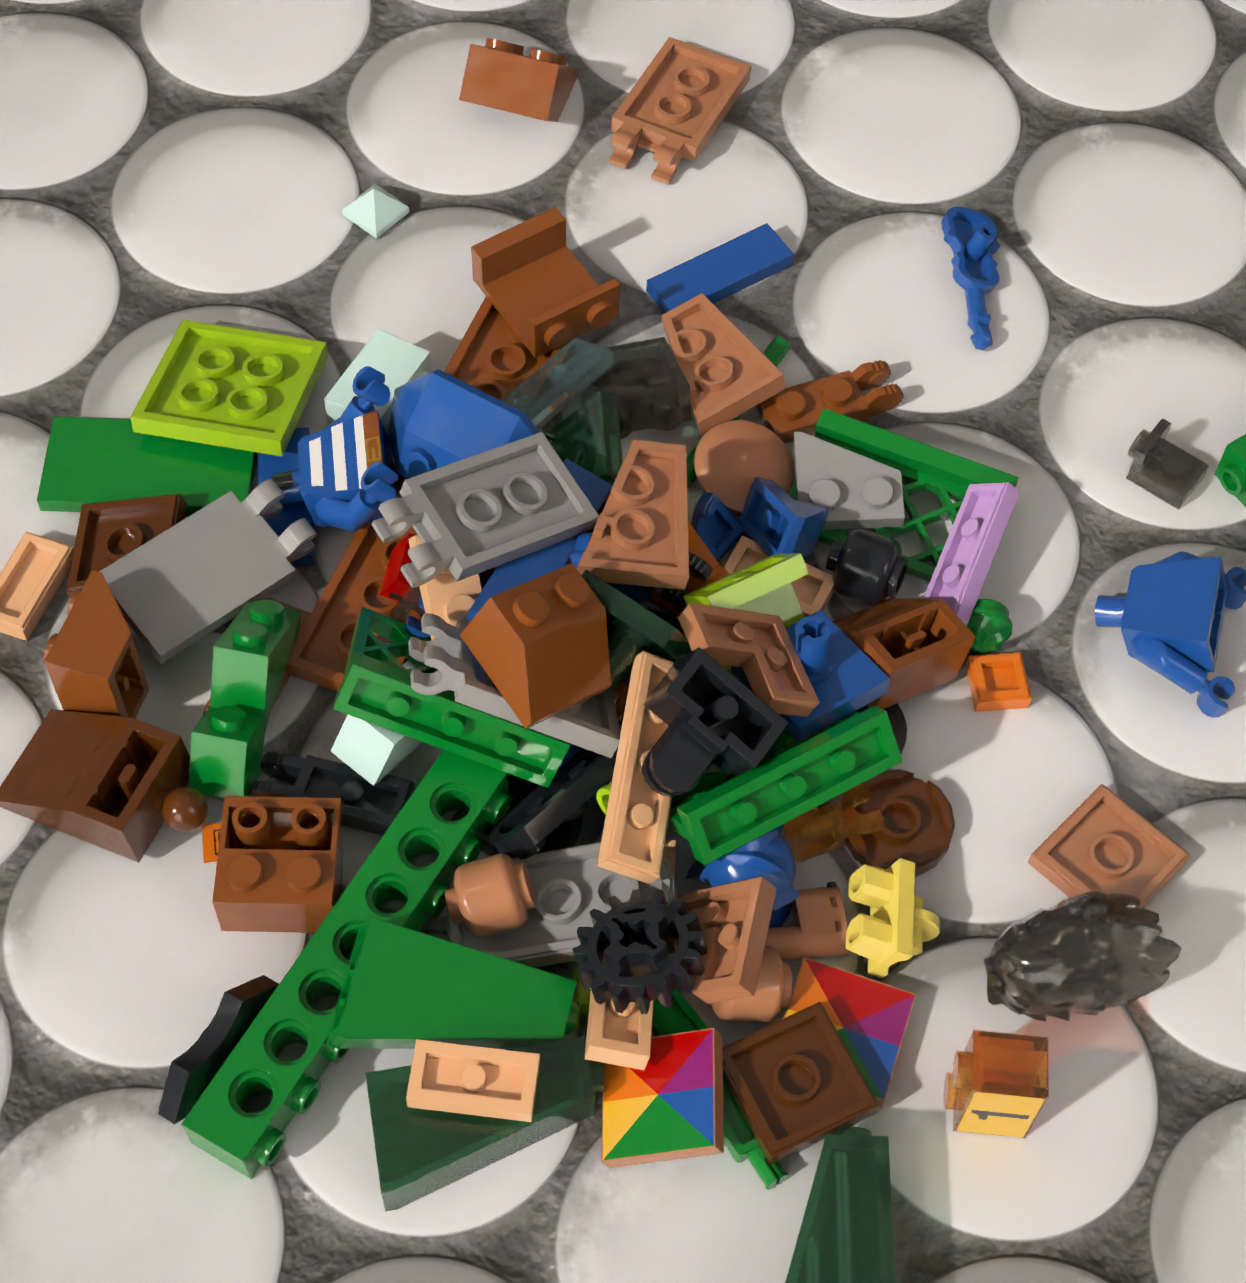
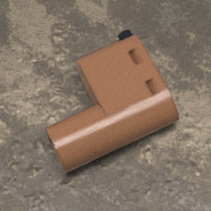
M834 881L828 882L826 887L797 890L801 895L791 902L794 925L768 928L765 946L775 949L780 954L782 962L803 960V957L815 959L849 954V950L846 949L847 922L839 887H837Z

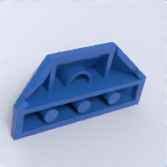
M439 369L401 385L394 390L388 437L397 472L407 479L540 433L526 413Z

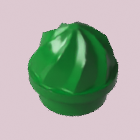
M991 599L977 600L967 627L976 636L970 649L978 654L983 652L989 654L993 650H1001L1004 642L1010 638L1013 629L1012 621L1009 618V611L1005 605Z

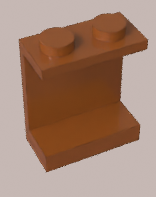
M556 207L471 246L474 282L535 358L551 350L561 349L571 340L591 330L604 328L619 317L620 283L615 278L601 285L595 282L567 248L566 219Z

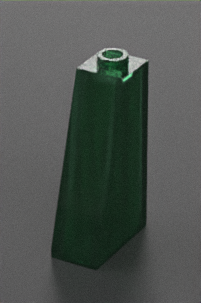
M585 1037L505 1049L540 1054V1067L532 1122L407 1107L406 1096L412 1065L365 1073L380 1190L385 1211L396 1210L594 1115L595 1093L604 1092V1080L601 1062L584 1059Z
M859 1127L842 1128L837 1130L835 1135L826 1134L784 1283H895L888 1136H872L870 1130Z

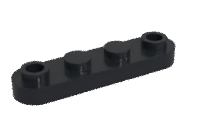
M622 713V714L618 717V723H619L620 733H621V728H622V722H623L624 713ZM582 748L557 770L548 788L539 785L496 823L489 834V839L500 853L509 855L511 858L518 857L520 860L527 859L540 851L547 841L546 836L562 822H569L582 814L588 807V799L601 787L612 782L617 750L612 758Z

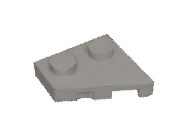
M794 432L793 444L797 501L826 507L829 510L822 530L903 527L905 515L900 470L804 432Z

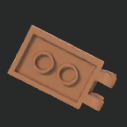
M669 37L612 116L611 132H614L610 145L615 146L616 149L611 155L609 163L627 169L634 159L637 147L655 152L653 161L658 162V165L653 171L651 179L669 185L677 172L682 157L694 162L697 160L749 82L752 66Z

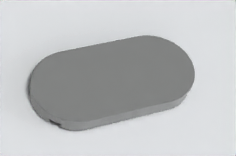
M601 842L536 853L524 860L515 857L512 858L515 864L524 862L536 900V907L528 909V919L525 924L498 934L477 938L468 931L464 922L459 924L453 923L447 907L446 927L453 943L533 968L575 961L573 948L581 945L577 935L578 927H593L589 914L592 909L607 913L611 910L610 897L615 895L624 904L630 902L632 891L639 889L643 900H650L657 890H662L667 905L677 899L676 882L669 864L663 857L659 879L651 884L598 867L597 862Z

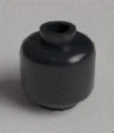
M856 529L847 536L845 542L837 539L834 541L827 558L826 569L833 571V582L836 592L870 605H877L884 602L887 597L896 598L904 581L909 559L902 557V547L898 541L865 529Z

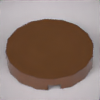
M901 769L886 770L855 786L846 799L840 821L843 842L853 858L862 865L887 869L899 858L915 863V877L935 868L948 852L955 827L952 806L941 789L928 780L925 783L923 780L915 778V773Z

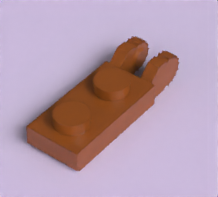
M875 360L873 363L861 364L852 373L849 370L788 387L756 405V408L766 428L774 432L784 443L793 441L794 432H804L811 436L815 435L816 423L823 408L859 421H866L868 416L894 409L895 406L902 402L904 394L897 384L882 385V383L890 378L891 370L887 362ZM875 386V388L869 391L865 396L862 395L861 391L871 389Z

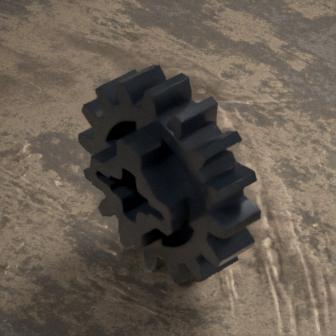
M639 889L633 890L630 902L624 904L614 895L609 898L611 910L607 913L592 909L589 912L593 927H578L577 935L581 945L573 948V955L578 967L577 971L584 989L591 988L594 999L599 1005L612 998L615 1010L618 1013H623L630 1002H636L641 1014H647L650 1008V1001L659 999L660 1003L668 1008L672 1006L670 992L677 989L680 992L689 994L692 991L688 974L703 975L704 966L701 956L707 954V946L696 912L687 913L685 902L680 897L667 905L662 890H657L650 900H643ZM676 938H678L677 949H675L673 942ZM603 955H605L606 961L602 964Z

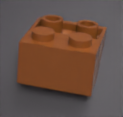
M486 38L485 46L470 44L459 100L547 122H558L577 80L579 69L566 66L567 56L531 48L528 57L523 55L525 46Z
M92 570L83 588L76 589L72 594L68 605V616L59 634L55 633L49 638L44 650V664L64 711L131 717L135 719L150 689L132 634L102 572Z
M892 598L832 621L890 678L888 693L867 704L868 708L877 706L885 709L956 679L976 638L943 599Z
M225 796L212 901L221 930L315 933L340 898L342 892L341 798Z

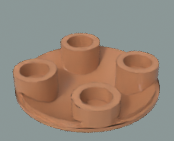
M733 420L714 426L701 438L692 458L696 477L706 493H714L734 517L741 516L755 476L773 480L787 494L794 481V463L785 443L770 429L751 421Z

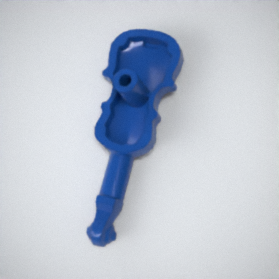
M953 207L947 211L941 221L942 230L945 235L943 239L950 245L954 254L951 260L954 267L953 278L965 290L968 312L967 324L974 332L970 339L975 349L984 351L993 344L989 328L991 315L987 314L985 294L990 293L1000 280L996 269L998 264L991 255L995 254L1000 248V244L997 242V227L991 218L979 211L965 207Z

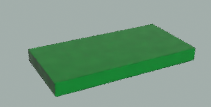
M53 417L37 503L40 511L81 512L82 504L181 494L187 503L185 516H190L230 491L233 492L240 502L245 500L253 489L257 452L133 432L131 419Z

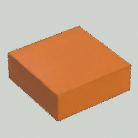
M1021 652L968 656L965 666L975 712L1029 707L1032 697Z

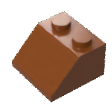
M573 563L490 597L460 634L525 729L606 691L611 686L606 609Z

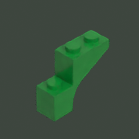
M273 600L248 601L213 646L210 707L191 731L189 787L199 790L202 794L225 798V796H247L252 783L260 777L266 727L273 702L298 636L301 611L284 608L281 603Z

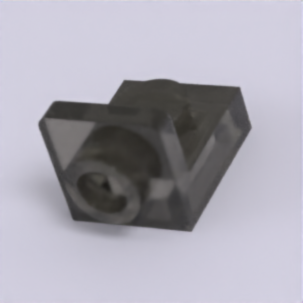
M1162 418L1151 432L1143 429L1132 443L1128 456L1133 458V462L1126 479L1179 510L1203 480L1209 465L1165 440L1172 423Z

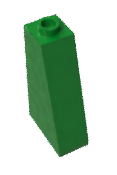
M370 917L358 930L326 1045L337 1049H415L416 1039L494 1049H546L562 1040L564 1035H570L574 1028L579 1011V1002L573 1000L577 981Z

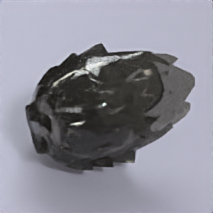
M1090 891L1068 900H1063L1048 909H1040L1013 922L1001 933L993 945L990 955L984 959V967L987 973L988 1002L992 1005L1003 1004L1019 1015L1024 1014L1035 1020L1045 1022L1047 1015L1069 1021L1070 1012L1096 1016L1098 1012L1129 1004L1160 988L1170 976V971L1167 968L1178 959L1182 948L1176 942L1159 936L1162 933V927L1157 925L1160 921L1159 914L1137 907L1140 905V900L1136 896Z

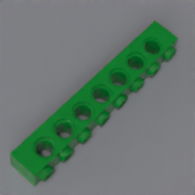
M446 750L441 752L181 1125L192 1144L251 1180L261 1165L268 1167L274 1162L286 1141V1134L283 1132L295 1114L303 1115L309 1110L321 1088V1082L318 1080L331 1061L335 1064L339 1063L349 1050L337 1049L326 1045L336 1006L327 1011H318L312 1008L313 1003L319 997L326 994L340 996L349 960L345 957L354 947L359 928L370 917L419 932L429 916L436 918L443 911L447 904L445 890L452 889L450 884L454 880L455 870L465 863L477 860L483 844L479 840V836L483 831L486 832L491 824L495 826L508 813L511 807L513 797L509 793L508 773ZM464 809L468 812L464 818L457 821H448L442 818L445 813L451 810ZM423 854H429L437 858L434 863L425 867L414 866L410 863L415 857ZM390 900H400L406 904L403 909L392 914L382 913L378 910L383 903ZM301 1043L307 1046L305 1053L297 1060L282 1061L278 1059L280 1051L289 1044ZM258 1093H266L273 1096L271 1103L263 1111L258 1113L243 1111L245 1102L251 1096Z

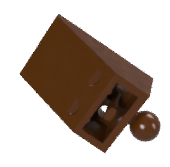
M51 709L0 786L1 808L138 863L143 858L164 821L175 831L191 832L199 828L208 815V803L204 795L199 790L186 786L189 782L190 755L181 736L131 717Z

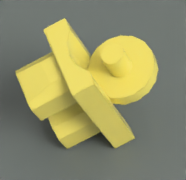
M899 858L887 869L862 865L849 878L848 897L851 901L870 906V916L860 913L850 921L849 927L846 930V949L868 958L869 975L879 978L886 977L890 965L906 961L913 955L921 954L923 942L936 938L940 933L939 917L935 913L923 909L924 900L922 897L914 896V862Z

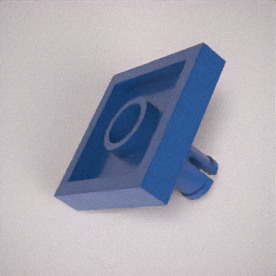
M821 610L785 628L820 702L808 717L779 714L788 722L785 729L797 742L804 740L888 693L890 678ZM731 666V672L743 685L753 692L743 668Z

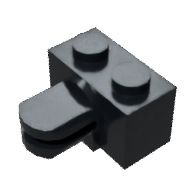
M698 647L674 662L643 703V705L668 725L644 759L642 765L644 779L656 793L662 796L675 797L693 790L713 763L729 777H734L757 767L788 722Z

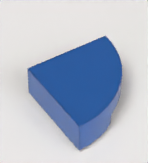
M714 493L702 494L694 509L691 525L716 561L719 562L745 529Z

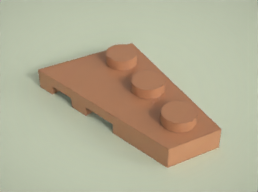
M703 293L661 315L663 329L701 437L714 426L734 419L786 389L784 374Z
M632 440L605 507L599 515L587 548L578 563L577 570L584 580L685 590L689 579L686 445Z

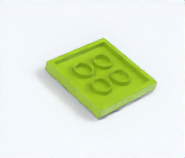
M183 319L130 416L133 432L282 457L328 358L327 344L322 341Z

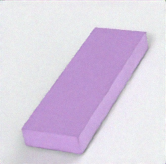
M1009 482L970 484L968 486L924 595L926 599H943L966 626L1020 493Z

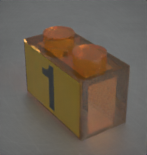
M973 1030L965 1050H956L953 1073L947 1072L944 1081L943 1105L944 1109L953 1110V1131L1026 1138L1049 1098L1048 1037Z

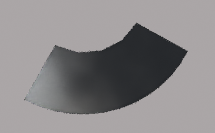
M262 975L224 992L217 1012L209 1026L186 1052L171 1062L159 1105L158 1114L173 1124L186 1118L279 985L277 982Z

